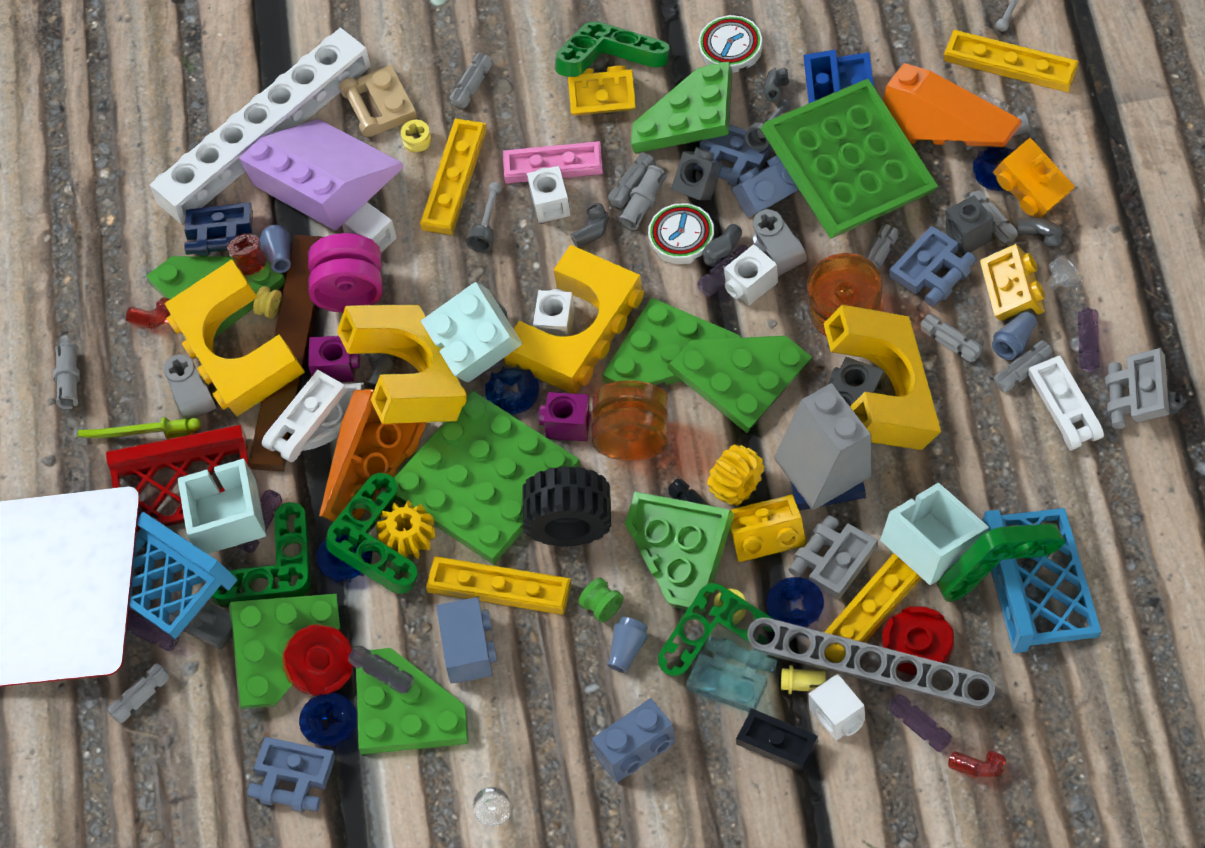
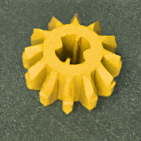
M734 444L729 450H724L721 457L715 460L716 464L710 469L711 475L707 480V485L709 486V491L714 494V497L723 503L726 502L729 505L734 504L738 506L743 500L749 499L752 491L756 490L758 482L762 480L760 475L764 472L765 466L762 464L763 459L755 451L742 445Z
M407 500L405 506L399 508V505L393 503V511H382V521L377 522L376 530L379 534L377 539L406 558L408 554H413L415 558L419 559V550L430 551V540H434L436 537L433 516L430 513H426L425 507L422 504L413 508L412 503Z

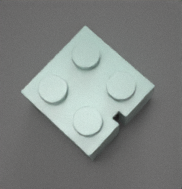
M477 282L471 284L421 320L434 344L441 348L439 352L453 375L467 383L523 345L489 289Z
M244 458L214 467L215 474L225 489L221 493L208 470L177 478L187 536L193 545L205 553L210 554L266 537L257 482Z
M937 483L918 494L915 501L910 499L889 512L880 541L923 580L932 585L940 580L983 534L988 532L989 526L940 483Z

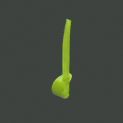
M162 417L160 422L78 430L77 437L114 438L163 432L166 439L194 434L195 431L200 429L201 422L197 418L170 421L168 418Z

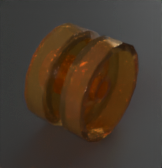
M851 253L834 254L819 261L810 271L807 281L811 322L819 333L826 336L823 323L841 305L884 312L880 271L872 261L865 257Z
M633 380L606 384L596 391L592 402L594 419L592 423V444L600 454L617 460L639 461L653 458L665 450L668 445V425L666 421L668 419V396L661 388L647 382Z

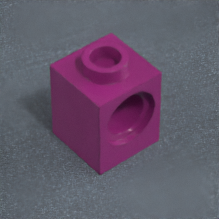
M339 336L310 337L308 367L311 376L319 370L339 382H354V368H360V354H348Z
M548 392L546 405H540L539 425L544 426L546 438L587 442L592 413L589 395ZM562 415H570L567 418H559Z

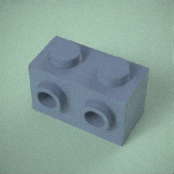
M777 155L767 160L769 167L760 172L757 167L739 176L741 183L731 188L746 217L757 214L799 190Z
M479 597L436 605L445 665L450 683L493 676L491 663L497 662L494 640L487 641L486 631L492 630L489 610L481 609Z
M652 698L592 738L596 759L616 783L636 772L642 765L655 756L662 754L675 743L673 724Z

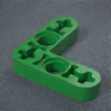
M587 22L557 51L555 71L566 77L580 76L602 53L649 67H663L668 63L670 47L666 42L602 22Z
M376 473L365 482L329 527L326 547L334 556L396 594H404L411 591L416 583L417 568L415 564L369 535L377 522L382 518V511H387L390 508L397 494L396 480L389 474ZM387 487V492H381L375 503L372 500L375 489ZM364 508L370 512L372 517L366 521H359L353 516L352 512L355 509ZM343 535L349 537L348 541L344 540L341 543L336 541L337 537L341 538ZM353 547H354V548H357L356 553H353V552H352V551H353ZM367 551L377 552L381 557V561L376 564H369L363 560L362 554ZM387 561L391 563L390 568L387 566L386 571L383 572ZM402 571L407 573L406 578L395 579V574L399 575Z
M295 502L284 503L275 512L276 565L229 570L237 581L229 591L227 590L226 594H220L219 591L222 590L220 585L211 596L212 601L216 605L229 607L230 602L299 597L307 594L311 586L309 530L307 516L300 504ZM290 515L296 516L293 521L295 532H290L286 522L289 520ZM294 543L302 546L300 553L296 556L288 557L283 554L284 549L290 544ZM292 576H298L299 578L295 586H290L289 584ZM275 577H278L279 579V588L277 589L274 581ZM264 578L269 581L268 586L263 591L254 592L250 589L251 583L256 579ZM239 582H242V585H243V588H244V591H245V592H243V593H240V590H239V589H240L241 587H240Z
M1056 524L1008 526L992 529L983 534L938 580L937 586L946 602L959 600L969 594L1002 560L1044 557L1059 550L1065 544V539Z
M717 583L707 584L699 591L661 649L658 656L660 670L671 677L684 674L718 623L750 644L747 636L748 629H738L733 622V616L739 610L745 609L753 614L754 620L773 618L724 586ZM715 591H719L721 593L720 601L723 602V605L721 607H712L708 616L715 619L710 624L704 616L692 611L696 606L701 611L704 609L707 599L703 596L706 592L713 594ZM690 620H697L703 624L704 634L698 640H690L684 635L683 627ZM763 627L765 631L771 634L774 633L771 628ZM759 633L755 641L761 645H766L768 639ZM678 636L684 644L695 647L692 654L685 649L680 658L684 665L681 668L675 666L670 670L666 667L668 660L664 656L667 652L669 654L676 652L679 644L673 643V640Z

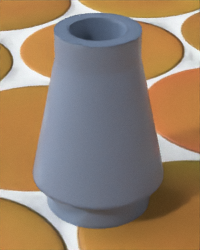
M280 225L266 227L259 238V245L270 262L272 270L277 273L286 272L291 267V235Z
M1020 312L1015 319L994 334V341L992 342L994 352L1005 360H1013L1015 357H1020L1024 352L1033 329L1037 325L1036 318L1029 312Z
M621 617L620 622L614 625L610 658L607 664L609 668L621 673L628 672L631 663L648 638L646 634L647 625L633 618Z

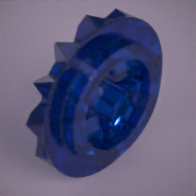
M1006 145L1005 147L989 146L987 150L979 151L977 158L973 161V174L977 182L990 190L1006 191L998 183L993 171L998 161L1004 160L1017 148L1009 149Z
M518 364L515 368H506L503 365L501 371L497 373L491 372L490 380L488 383H485L486 399L510 415L519 414L530 409L537 401L540 392L538 379L535 378L531 370L521 369ZM517 383V392L511 390L508 393H506V387L504 384H509L510 386H513Z
M343 535L341 538L337 537L336 541L338 543L344 540L348 541L349 537ZM326 538L323 540L317 551V563L324 576L332 578L335 582L346 580L350 583L353 578L359 575L364 577V574L344 561L340 562L338 557L328 551ZM353 547V551H352V552H353V553H356L357 548H354V547ZM367 551L362 554L365 562L372 564L373 551Z
M790 577L779 581L771 588L767 596V610L769 616L774 620L808 628L813 622L819 621L822 610H824V598L819 587L812 581L802 577ZM798 599H802L803 609L795 608L788 613V601L796 602Z
M340 694L317 695L310 699L301 710L299 716L300 730L308 743L312 742L320 748L329 745L337 747L338 743L344 739L349 740L350 733L356 728L355 708L346 697ZM333 711V717L337 723L330 724L329 728L324 731V726L320 720H327Z

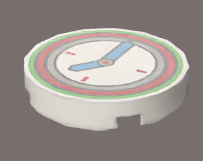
M728 15L718 17L709 22L700 33L698 45L700 55L703 57L706 65L729 61L732 73H735L746 66L748 69L756 63L762 53L763 40L760 29L753 21L742 16Z
M688 203L673 204L662 208L653 216L648 226L649 244L663 261L675 265L690 264L703 254L706 244L714 240V224L709 214L698 206Z

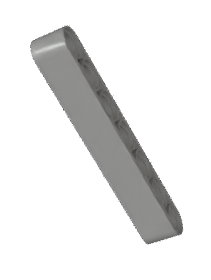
M770 618L756 619L748 628L747 636L751 646L755 651L765 655L970 708L981 709L991 703L995 694V686L992 679L980 672ZM769 627L775 632V637L770 644L761 645L755 641V633L759 628ZM796 636H804L810 641L808 651L803 654H796L789 648L791 640ZM829 646H842L846 652L845 658L839 663L829 662L825 658V652ZM867 654H875L881 660L880 668L873 673L864 671L860 666L861 659ZM910 663L916 668L917 675L912 681L903 682L897 677L896 669L900 664ZM945 672L949 674L953 681L951 688L946 691L935 689L931 680L936 673ZM980 681L987 686L988 696L985 699L974 700L969 696L967 688L972 682Z

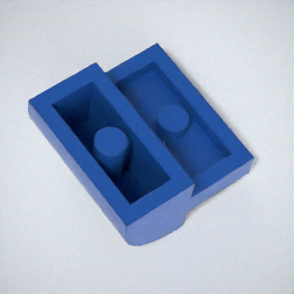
M835 49L803 55L809 103L865 79H869L874 86L870 52L837 57Z

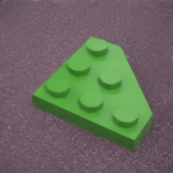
M729 61L697 68L635 120L632 126L631 146L634 153L729 135L733 72Z
M172 256L146 275L149 284L167 301L230 260L235 262L256 294L262 286L269 287L272 292L285 285L284 276L281 273L274 272L270 262L265 257ZM254 300L226 318L218 327L214 338L251 311Z
M651 297L604 370L602 380L604 383L632 395L645 392L646 387L665 382V385L680 382L682 380L667 368L669 363L690 340L741 338V336Z
M787 336L690 340L669 363L667 369L748 433L809 364L812 356Z
M635 491L625 526L639 547L640 553L650 572L657 580L667 603L674 608L687 610L699 591L705 585L714 583L735 514L730 509ZM706 592L703 597L707 599L708 604L710 594ZM707 604L702 611L696 606L693 612L704 614Z
M337 594L230 602L229 609L239 708L274 707L279 703L292 686L283 670L282 655L286 643L298 630L309 625L320 624L339 630Z
M392 648L355 651L358 742L361 755L469 744L467 710L461 701Z

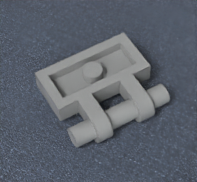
M1160 348L1128 356V369L1122 370V365L1117 362L1108 365L1105 385L1106 389L1110 392L1107 414L1111 418L1112 428L1122 429L1126 427L1125 417L1130 412L1131 417L1136 423L1170 415L1165 354ZM1129 385L1130 396L1124 397V389Z
M828 515L822 524L818 523L811 531V539L804 548L800 547L793 556L795 561L788 570L792 575L799 578L806 569H812L813 572L809 576V583L840 600L877 549L878 540L850 524H847L842 532L838 533L834 531L839 525L838 520ZM823 545L831 546L823 558L817 555Z

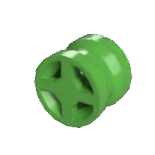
M600 577L586 586L578 602L583 609L593 611L595 619L604 623L617 613L624 597L617 590L612 591L609 589L608 582Z

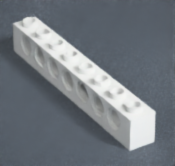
M341 27L332 35L325 37L314 50L302 56L297 64L286 73L279 75L269 87L255 95L246 106L237 113L232 114L223 125L213 133H209L190 152L182 155L179 161L166 172L159 174L150 184L156 204L182 225L185 222L187 209L202 208L245 172L239 157L261 137L303 124L340 93L339 84L347 78L357 79L367 71L371 65L366 47Z

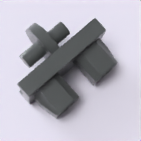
M208 600L183 631L219 650L223 649L232 637L230 613L211 604ZM180 610L169 613L168 624L171 625L179 616Z

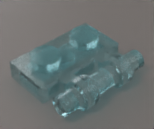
M710 636L706 642L705 650L716 654L712 658L700 653L686 683L687 690L746 712H750L751 708L756 710L768 684L767 677L759 675L757 672L763 670L773 673L777 660L767 657L765 654L759 653L754 649L750 651L736 646L733 640L727 638L719 640ZM732 659L746 665L743 669L727 662Z

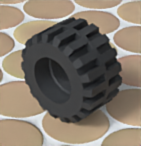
M580 467L550 468L546 471L535 473V476L529 477L526 483L523 484V529H525L527 536H531V539L546 545L572 547L592 543L603 538V535L610 531V484L603 475H598L593 470H586Z

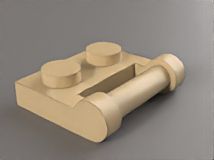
M392 65L357 79L347 78L339 84L343 97L348 98L360 122L359 129L364 137L375 136L417 118L416 111ZM366 91L369 93L380 117H371L360 96L361 93Z

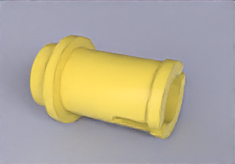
M789 665V669L782 668L781 690H788V694H792V691L812 692L826 681V670L793 669V665Z

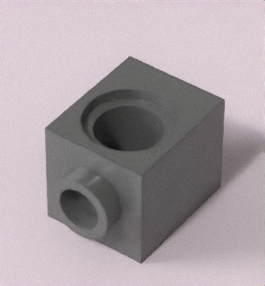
M696 147L695 152H683L671 190L698 200H711L723 162L713 159L715 153ZM697 164L703 169V177L699 182L693 176V169Z
M973 195L946 210L945 233L958 242V249L965 255L966 252L971 253L992 241L993 217L976 196Z

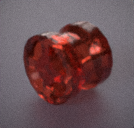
M242 234L233 238L228 243V253L244 275L257 273L266 264L265 256L260 251L261 244L257 236Z

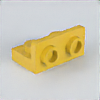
M626 66L607 67V72L594 73V69H586L580 76L568 77L571 116L636 110L632 69L626 70Z
M1014 244L980 260L993 312L1000 322L1030 308L1038 315L1045 312L1042 300L1045 299V293L1041 284L1035 278L1034 272L1038 271V268L1031 253H1025L1017 244Z
M792 494L731 509L735 515L731 524L730 534L739 562L806 545L802 517Z

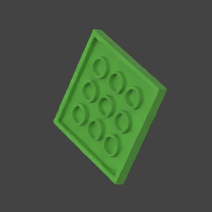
M865 79L771 119L760 128L830 239L932 194L938 188L935 180L869 79Z
M472 391L467 396L466 404L462 407L457 421L444 422L394 477L397 482L395 500L404 506L407 500H409L413 508L422 504L425 507L426 513H430L433 516L434 526L495 565L525 530L523 529L522 487L526 480L531 476H535V473L546 471L550 468L580 467V459L475 391Z

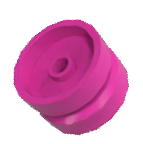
M342 233L320 238L311 245L308 252V268L310 272L308 285L310 299L313 303L322 309L343 313L345 306L375 305L379 302L383 294L380 272L382 269L380 246L372 239L358 234Z

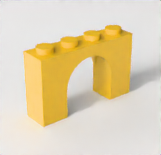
M570 244L553 269L556 286L558 289L572 292V295L591 303L598 310L597 318L585 331L566 337L554 336L522 321H518L514 331L523 345L508 354L504 359L505 364L568 393L577 394L581 386H586L591 380L593 368L598 360H603L608 354L610 342L616 333L620 334L625 328L627 316L631 310L638 308L642 302L644 290H642L639 274Z
M230 260L164 304L171 314L166 318L177 335L182 332L186 338L182 342L186 352L192 360L197 357L202 364L197 367L200 375L208 385L212 382L215 385L217 391L212 394L223 410L229 407L238 417L304 374L305 371L280 334L253 352L240 358L226 359L215 355L213 341L220 324L230 315L258 298L244 274L235 262Z
M420 305L345 306L337 329V333L348 354L384 353L394 355L412 364L419 372L414 374H381L379 376L371 402L382 424L457 421L462 407L466 404L467 395L464 387L461 386L458 378L453 375L440 354L441 348L434 344L421 323V320L426 316Z
M841 305L823 323L830 351L865 358L884 370L892 382L896 396L864 392L850 408L871 434V443L923 450L941 433L909 316Z

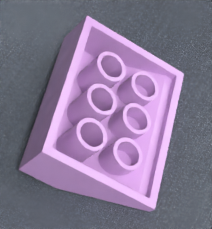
M320 119L261 137L239 157L253 186L334 231L340 228L404 168L402 162Z

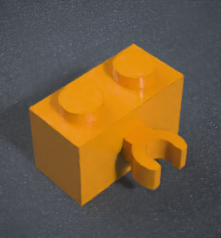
M1031 138L1027 139L1007 156L993 171L1000 186L1006 191H1010L1019 201L1022 210L1034 218H1043L1075 188L1073 183Z

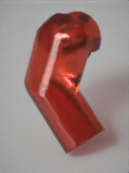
M161 298L156 303V308L151 311L131 306L127 310L126 321L149 329H155L168 322L166 318L171 314L164 303L170 299Z
M954 751L949 758L948 767L973 778L998 777L1004 771L1002 767L1006 762V758L1004 755L989 751L984 762Z

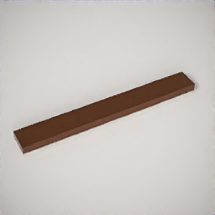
M294 235L290 255L291 267L287 270L274 335L275 337L280 334L303 369L305 368L309 338L311 337L317 306L311 301L309 295L308 278L310 272L308 268V252L311 245L320 238H323L322 236ZM303 374L261 401L249 460L251 470L285 471L287 460L282 458L281 453L277 450L270 451L264 448L262 440L267 431L300 392ZM286 432L283 439L288 441L292 434Z

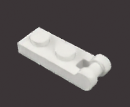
M1060 355L1028 368V376L1060 429L1070 451L1081 447V443L1089 439L1094 442L1104 437L1098 419ZM1082 420L1085 426L1076 430L1073 423Z
M317 370L264 435L262 446L270 451L277 450L281 453L282 458L289 462H294L300 455L304 444L346 394L345 385ZM286 432L293 434L288 441L283 439Z

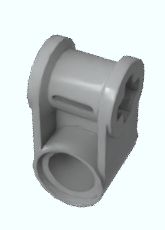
M766 209L755 215L753 219V243L777 264L778 276L807 262L806 252L801 242L793 235L778 212Z
M181 354L170 357L164 364V374L183 419L190 420L215 410V403L205 382H202L193 361L188 356Z

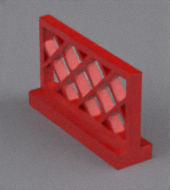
M241 425L106 452L113 488L121 487L120 477L134 474L142 479L135 488L139 495L147 484L161 491L151 507L142 501L139 502V506L146 510V514L152 517L154 515L157 517L154 519L164 526L185 523L181 498L172 493L171 490L177 484V478L189 475L186 473V470L192 462L203 461L209 465L207 470L212 475L215 471L214 467L219 466L226 455L240 453V459L244 458L250 468L247 439ZM168 467L175 472V475L166 487H163L152 480V478L159 469ZM223 487L220 490V493L225 491ZM167 496L181 504L174 515L164 516L157 512V509Z

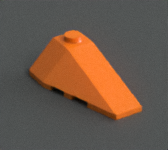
M903 63L888 82L883 97V102L911 144H915L916 140H933L934 145H945L946 141H964L966 146L1005 147L1022 124L1021 119L938 74L907 63Z
M374 389L354 390L341 423L319 514L320 517L331 522L336 520L373 474L386 473L392 477L397 474L396 470L406 458H410L417 449L427 422L382 424L371 402ZM375 489L373 501L376 500V495L381 489ZM358 508L352 514L359 520L367 510Z

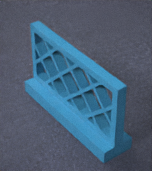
M1065 508L1001 515L999 510H990L984 513L982 521L989 526L988 531L998 527L1034 525L1032 523L1039 525L1043 522L1058 520L1061 534L1065 539V544L1059 551L1066 554L1070 561L1064 569L1048 559L1050 555L1034 557L1031 559L1038 562V564L1030 573L1020 567L1016 559L1002 560L991 571L1013 653L1027 652L1029 646L1100 637L1101 628ZM1042 566L1060 576L1053 587L1035 576ZM1064 579L1078 588L1079 594L1075 600L1057 590ZM1030 583L1047 593L1040 604L1026 596L1025 589ZM1051 597L1069 607L1062 618L1044 607ZM1074 610L1087 618L1089 627L1077 628L1066 620ZM1038 615L1056 625L1052 632L1037 633L1034 620Z
M142 512L137 522V526L141 529L136 534L129 607L176 639L220 585L229 591L237 579L219 561L145 512ZM147 542V553L136 557V553ZM166 557L165 566L154 569L155 561ZM145 565L144 573L134 577L135 568ZM184 570V578L173 582L174 573ZM164 577L163 586L152 589L153 580ZM206 582L198 593L192 595V586ZM143 584L142 593L132 596V588ZM182 590V598L171 602V594ZM161 597V606L150 609L151 600ZM180 610L179 616L171 625H168L169 613Z

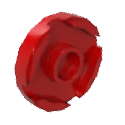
M910 606L888 619L882 632L883 648L946 664L949 662L954 650V631L951 625L949 626L948 622L944 619V616L938 611L925 606ZM903 663L897 667V670L911 676L917 675L916 668L910 663Z
M320 624L309 625L298 630L286 643L282 655L283 670L288 681L298 691L310 696H326L342 688L350 679L353 671L354 651L348 638L338 629Z

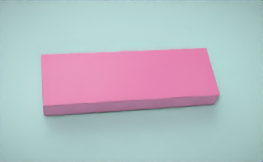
M600 141L503 150L505 184L528 182L527 173L535 172L541 168L559 166L562 178L603 174Z

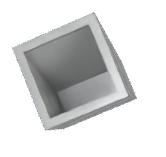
M830 383L801 400L774 458L813 511L872 477L871 434L834 385Z

